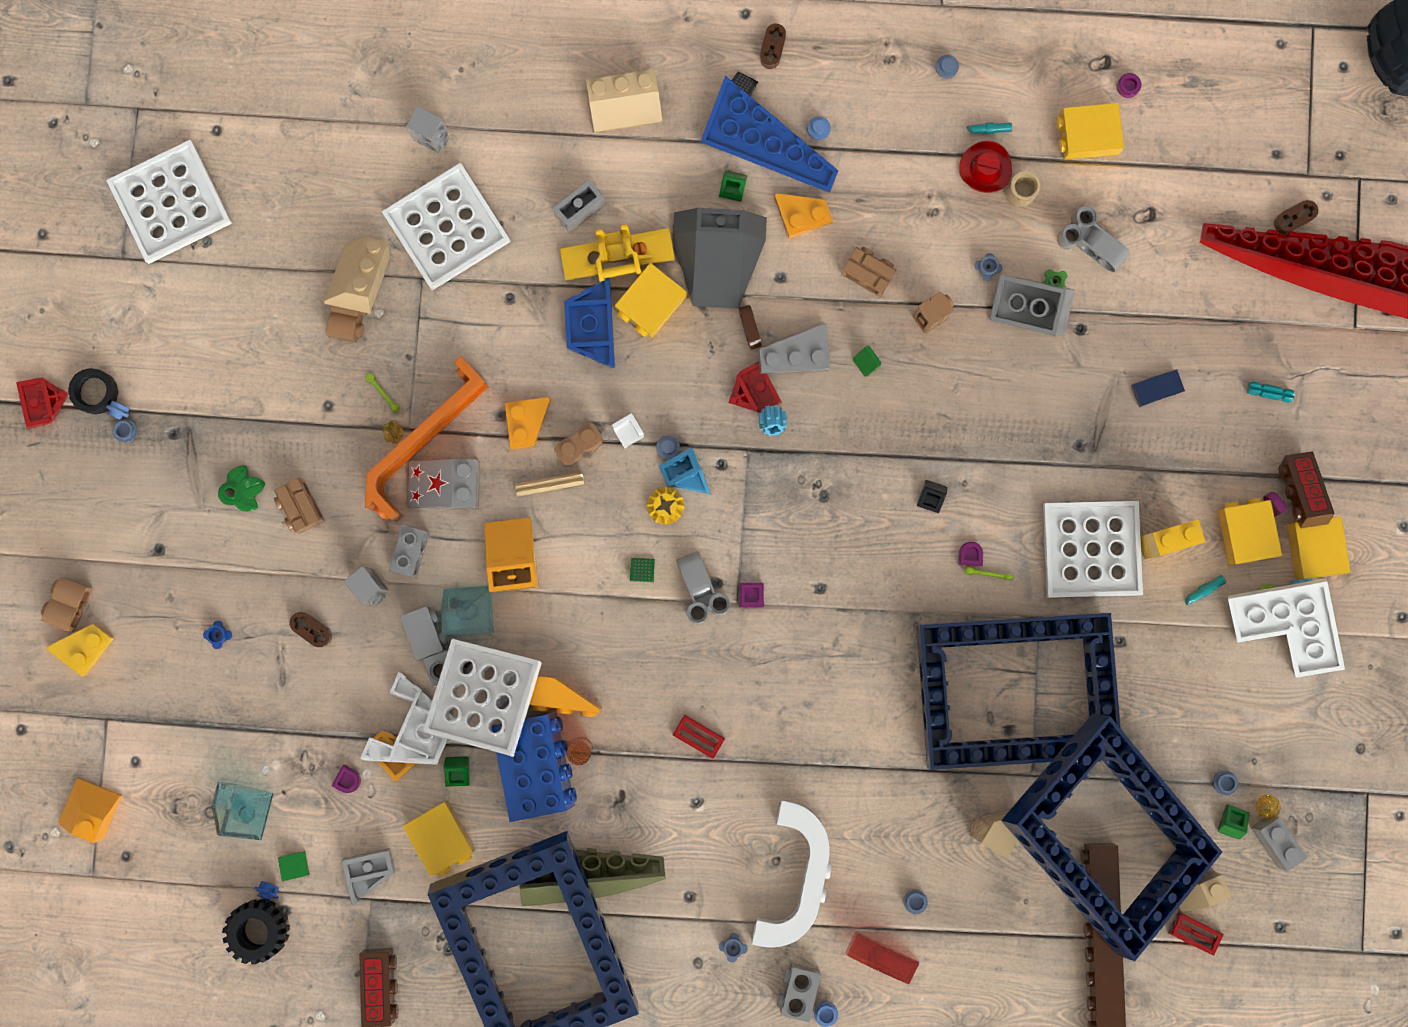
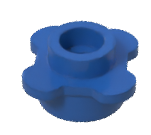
M215 621L213 626L204 631L203 637L212 644L214 649H220L226 640L232 638V632L223 627V622Z
M261 881L259 887H254L259 892L257 896L268 901H271L272 897L279 898L277 896L279 888L272 884Z

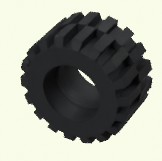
M254 899L234 909L230 913L231 916L227 917L225 921L227 926L223 927L222 933H226V937L222 938L223 943H228L229 945L226 948L227 952L233 951L234 955L232 957L235 960L242 958L241 963L247 964L251 962V965L258 964L259 962L263 963L275 956L285 946L284 942L289 938V935L286 933L290 930V924L286 925L285 923L288 920L287 914L282 916L281 912L283 909L281 906L276 908L274 907L276 903L273 901L267 903L265 899L258 901ZM256 918L266 925L268 937L264 944H255L248 939L245 932L248 919Z

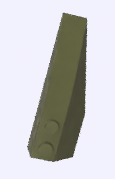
M587 848V851L576 850L595 898L619 894L666 879L664 857L636 853L627 856L620 854L618 851L601 853L597 852V849ZM553 872L520 884L522 906L566 903Z

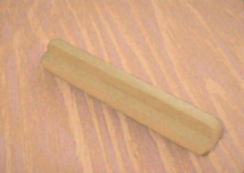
M582 472L516 483L515 492L517 496H524L584 484V476Z

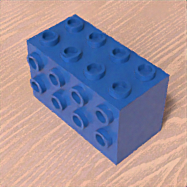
M556 712L525 718L514 757L496 752L509 822L564 812L575 806L574 802L577 801V794L575 788H571L570 783L572 769L571 765L566 763L565 754H568L566 741L562 740L560 732L563 730V722L560 716L557 717ZM502 723L493 725L492 731L494 733L499 732L502 728Z

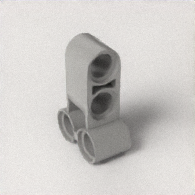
M1090 206L1081 207L1073 215L1071 224L1067 225L1057 237L1059 246L1067 250L1077 246L1105 269L1116 272L1129 255V250L1096 224L1097 212L1094 208ZM1080 214L1088 217V224L1080 220ZM1066 232L1074 235V242L1066 238Z
M696 551L677 559V564L693 601L687 609V616L690 622L697 625L704 623L710 611L718 616L726 614L730 609V599L725 594H715L699 552ZM717 598H722L726 601V608L722 611H717L713 607V602ZM695 607H701L705 612L704 617L700 620H695L691 616V611Z

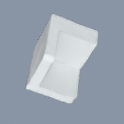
M632 413L611 425L624 449L644 438V433Z

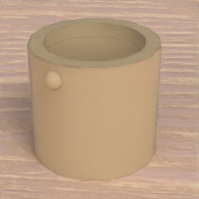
M1032 171L1017 173L1006 189L1007 200L1015 207L1023 208L1029 206L1041 190L1040 179Z

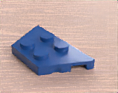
M609 277L605 278V281L583 290L581 294L564 301L566 342L568 350L608 367L615 368Z

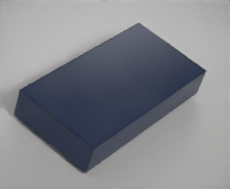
M1177 369L1131 385L1139 407L1185 391Z

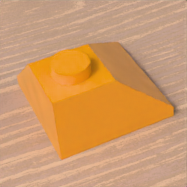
M77 778L58 824L70 834L91 843L102 841L122 795Z

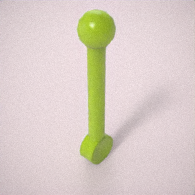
M372 373L367 374L365 377L366 381L374 385L391 406L392 412H398L400 406L390 399L376 382V377Z
M972 566L965 568L967 575L979 574L1006 580H1013L1014 575L973 569Z

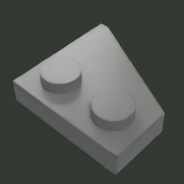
M390 848L346 857L341 861L352 905L358 903L361 898L373 891L381 882L387 880L395 872Z

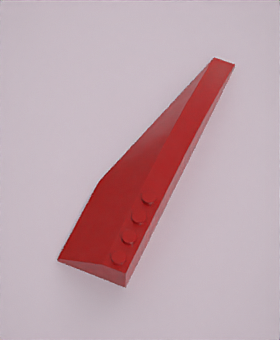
M1203 223L1199 243L1240 263L1297 286L1408 319V246L1385 240H1381L1380 243H1372L1371 239L1361 238L1359 241L1348 240V237L1344 236L1331 239L1323 234L1289 231L1288 234H1279L1278 230L1268 229L1267 232L1255 231V228L1251 227L1237 230L1234 226L1209 223Z

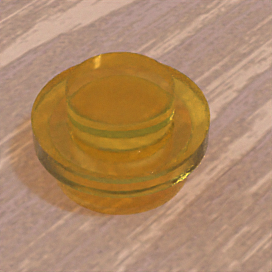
M396 420L384 424L383 435L386 442L397 444L400 438L403 437L402 426Z
M1263 795L1256 802V811L1264 818H1273L1280 813L1281 805L1274 796Z

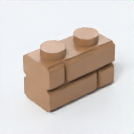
M856 247L845 264L841 275L881 298L896 272V269L893 268L894 264L884 258L881 260L873 256L874 253L866 247L861 249Z
M939 291L929 300L918 306L913 314V318L923 333L927 334L948 319L953 312L954 303L949 295H944Z
M296 478L274 490L277 496L274 498V501L279 510L283 509L286 513L287 518L284 521L290 531L294 530L295 533L300 534L325 521L304 479Z

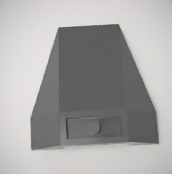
M694 208L674 212L673 239L692 306L735 309L740 307L766 241L767 217L745 210Z

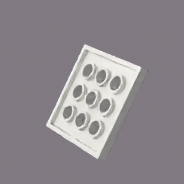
M191 140L106 180L142 256L148 264L232 224L223 202ZM179 166H185L186 173L181 177H177L175 170ZM158 176L165 177V183L161 187H155L154 181ZM138 186H143V195L134 197V189ZM190 186H195V195L186 197L185 190ZM173 196L175 198L174 205L165 207V199ZM149 206L153 207V215L145 218L143 216L144 209ZM200 206L205 207V215L200 218L196 217L195 210ZM177 217H184V225L176 228L174 226L175 219ZM157 227H163L164 233L160 238L153 237V231Z
M461 163L382 211L432 291L511 242ZM451 190H458L460 192V197L455 201L448 199V193ZM432 202L440 204V209L436 213L428 211V206ZM464 209L472 211V217L468 220L460 218V213ZM413 214H418L421 217L417 225H410L408 223L409 217ZM444 221H450L453 224L449 232H442L440 230V226ZM476 228H482L485 231L481 239H474L472 237V232ZM426 233L433 236L432 242L427 245L422 244L420 241L421 236ZM457 240L465 242L464 249L459 252L454 251L452 248L453 243ZM441 252L445 254L444 262L441 264L433 262V256L436 253Z
M1139 501L1043 504L1047 598L1143 595ZM1089 519L1095 520L1098 525L1094 533L1086 529V522ZM1112 519H1117L1121 523V528L1118 532L1112 531L1109 527ZM1065 520H1070L1074 524V530L1071 533H1066L1062 528ZM1113 542H1117L1122 546V552L1118 556L1114 555L1110 550ZM1067 543L1075 547V553L1071 557L1066 556L1063 552V547ZM1089 543H1095L1098 546L1099 551L1096 556L1088 554L1087 546ZM1091 566L1099 569L1100 575L1096 580L1088 576V569ZM1114 566H1120L1123 570V576L1120 579L1112 576L1111 570ZM1067 567H1072L1076 571V577L1073 580H1068L1064 575Z
M452 639L423 732L514 757L542 662ZM467 662H472V671L469 674H464V665ZM493 667L495 671L493 678L486 680L484 676L485 671ZM515 673L516 682L508 686L506 683L507 676ZM464 685L466 692L462 697L458 698L456 696V689ZM481 691L487 692V699L484 703H479L477 700L478 694ZM507 696L509 698V705L505 709H500V699ZM456 708L458 710V717L456 720L450 721L449 712ZM478 714L480 722L476 727H472L470 719L473 715ZM496 720H500L502 728L499 732L494 733L492 731V724Z

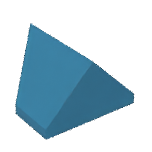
M692 448L659 465L668 487L673 486L710 494L702 469Z

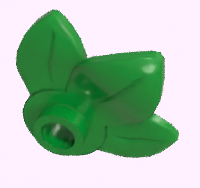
M245 465L238 466L228 473L226 483L220 486L218 490L219 500L225 505H235L243 512L256 510L258 504L254 497L262 492L265 482L257 477H248V470ZM227 490L235 492L232 497H228L225 493Z

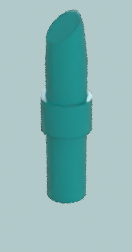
M989 122L967 126V130L972 134L1012 132V123Z
M1220 575L1211 582L1198 587L1196 591L1186 597L1185 604L1189 605L1202 597L1210 595L1212 591L1226 583L1225 578Z

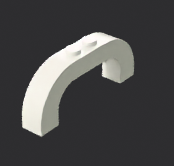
M784 799L780 800L776 824L800 831L808 841L809 852L800 897L794 912L781 920L756 917L751 941L752 945L774 948L791 944L800 939L811 928L817 917L820 902H825L827 889L823 888L824 881L830 878L832 865L828 864L830 855L829 840L822 823L808 808Z

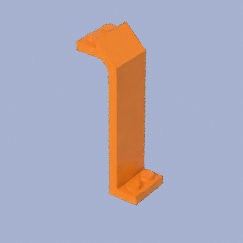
M461 356L454 361L458 367L455 371L465 381V384L366 475L365 508L376 511L380 517L385 518L387 521L391 519L397 522L403 517L385 495L384 487L387 480L489 388L484 380Z

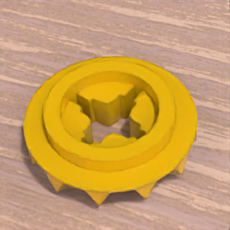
M669 487L659 488L649 496L647 511L655 522L663 525L672 524L682 516L684 501L680 493L675 489ZM660 497L665 499L666 502L675 501L669 506L671 515L664 509L656 511L662 505Z

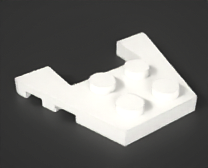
M398 672L390 694L412 702V705L394 746L369 737L361 759L366 761L437 765L448 739L423 732L433 700L425 695L419 687L407 680L402 673ZM449 713V720H450V721L456 720V718H454V717Z

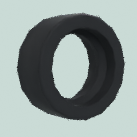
M88 368L79 371L73 376L69 383L68 393L69 399L75 407L83 412L97 415L108 411L109 409L105 407L110 405L111 401H117L118 388L110 375L99 369ZM90 378H98L106 385L105 397L96 405L85 403L80 394L81 387Z

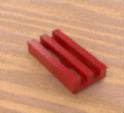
M685 714L673 733L674 737L714 759L725 740L724 737ZM687 721L719 741L715 744L684 725ZM682 729L714 748L713 751L710 752L679 734L680 730Z
M1178 912L1176 915L1178 917L1176 921L1174 920L1173 927L1168 933L1214 956L1224 934ZM1182 921L1190 922L1216 935L1215 940L1181 924ZM1179 928L1212 944L1211 949L1178 933Z

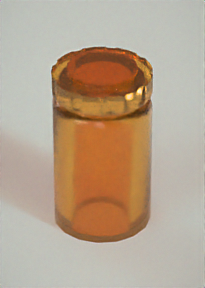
M585 737L574 739L567 750L568 760L574 765L586 764L593 752L591 741Z

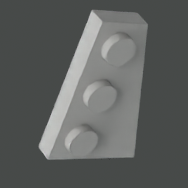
M826 323L759 349L760 374L828 371L830 369Z

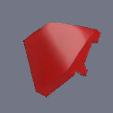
M758 361L737 374L728 403L761 413V410L765 409L766 406L779 405L782 401L768 374H760Z
M43 377L16 382L26 428L30 429L51 424L69 393L56 387Z

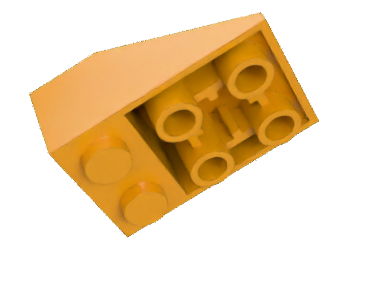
M531 517L484 523L489 592L498 593L538 588L539 579Z
M538 675L529 704L533 705L532 710L549 711V707L557 708L556 713L571 714L573 710L581 711V716L595 717L596 713L602 712V707L560 678Z

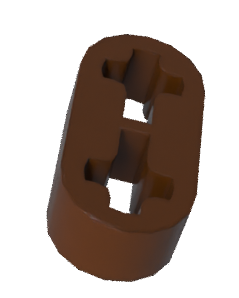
M771 24L765 32L760 52V62L767 69L776 68L781 60L786 30L780 24ZM774 31H778L779 36H781L777 38L776 44L772 43L773 36L771 34H774ZM770 49H773L774 58L769 62L766 56L769 55Z
M1305 200L1283 211L1274 220L1275 229L1281 234H1287L1289 231L1309 223L1317 217L1318 206L1311 200ZM1304 209H1310L1311 212L1309 214L1299 216V213ZM1293 218L1294 221L1288 225H1282L1281 222L1284 219Z
M751 306L739 307L740 318L750 350L762 347Z
M298 612L291 616L290 628L311 645L325 647L330 644L332 640L331 631L311 615ZM305 617L304 623L310 628L300 627L298 629L297 618L303 619ZM315 630L318 633L324 631L323 637L326 638L325 641L317 643V636L312 631Z

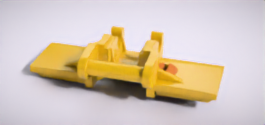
M628 224L621 225V231L607 234L603 229L595 230L598 238L597 242L560 249L565 281L598 275L601 282L605 281V278L635 272L638 275L642 273L641 266L675 260L669 228L631 235ZM593 253H598L600 256L596 260V264H590L588 262L589 256ZM634 259L632 264L606 269L603 267L604 264Z

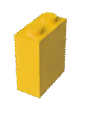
M1119 103L1063 108L1056 118L1057 130L1061 132L1059 151L1063 153L1064 160L1119 155L1124 149Z
M650 263L615 305V309L618 312L616 315L623 322L628 323L630 321L635 325L634 330L643 338L648 336L652 339L685 300L687 292Z
M1262 497L1249 499L1247 500L1248 504L1240 506L1239 501L1224 504V509L1217 510L1228 566L1282 556L1271 500L1262 501Z
M1332 517L1327 525L1301 529L1298 520H1295V523L1287 524L1296 580L1351 573L1342 517Z
M1199 519L1140 536L1144 559L1165 555L1206 542Z
M448 800L402 826L430 877L435 874L441 877L451 871L450 866L458 862L459 865H462L472 859L471 853L476 850Z

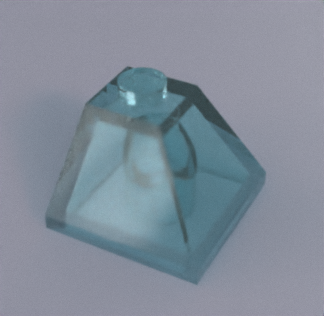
M489 586L443 589L441 610L443 636L494 633L492 593L489 592Z
M218 782L212 802L217 835L262 840L274 793L239 784Z

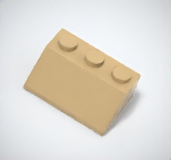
M655 69L586 79L594 133L663 122Z
M365 236L345 245L324 304L371 314L390 260L388 241Z
M1010 809L985 814L980 819L976 818L970 827L972 831L970 836L1007 859L1018 841L1001 821Z

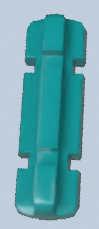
M1255 381L1249 382L1247 393L1256 396L1259 394L1260 397L1274 400L1281 399V401L1287 403L1292 402L1295 396V391L1292 389H1283L1282 387L1269 384L1261 385V383Z

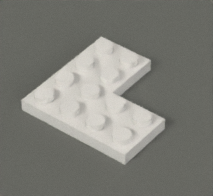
M1326 578L1228 596L1237 642L1287 634L1296 678L1345 670Z

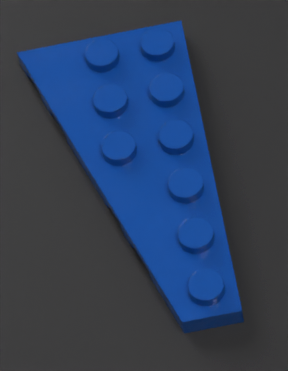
M725 75L701 143L830 193L838 170Z

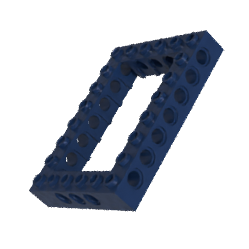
M1111 613L916 625L926 764L928 769L937 770L1052 762L1074 736L1059 735L949 743L952 738V729H949L948 710H950V705H947L946 686H948V681L945 678L944 665L947 659L945 652L942 650L943 647L1083 639L1089 717L1092 714L1110 716L1121 729Z
M1092 714L1001 820L1114 952L1132 961L1138 959L1222 854L1221 849L1114 720L1107 715ZM1101 760L1176 848L1124 914L1116 908L1114 900L1108 898L1100 889L1101 885L1093 881L1086 873L1084 865H1080L1070 854L1072 851L1064 847L1055 837L1057 834L1049 830L1041 820V818L1052 819L1057 814L1056 810L1066 798H1070L1073 795L1071 792L1082 779L1085 780L1088 777V772Z
M568 831L431 883L429 886V900L484 1027H515L513 1023V1014L508 1011L504 1002V993L499 990L495 981V972L490 969L486 960V951L484 948H481L477 939V930L471 925L466 905L551 872L555 875L603 992L593 994L592 998L582 1002H573L571 1006L556 1012L552 1010L548 1012V1015L533 1021L531 1019L526 1020L520 1027H607L639 1014L638 1000Z

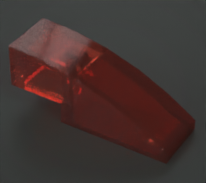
M855 931L845 952L848 957L906 984H910L920 963L858 931Z

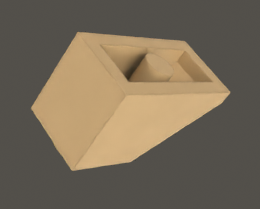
M1215 871L1204 875L1178 907L1179 911L1186 912L1211 907L1232 898L1223 875Z

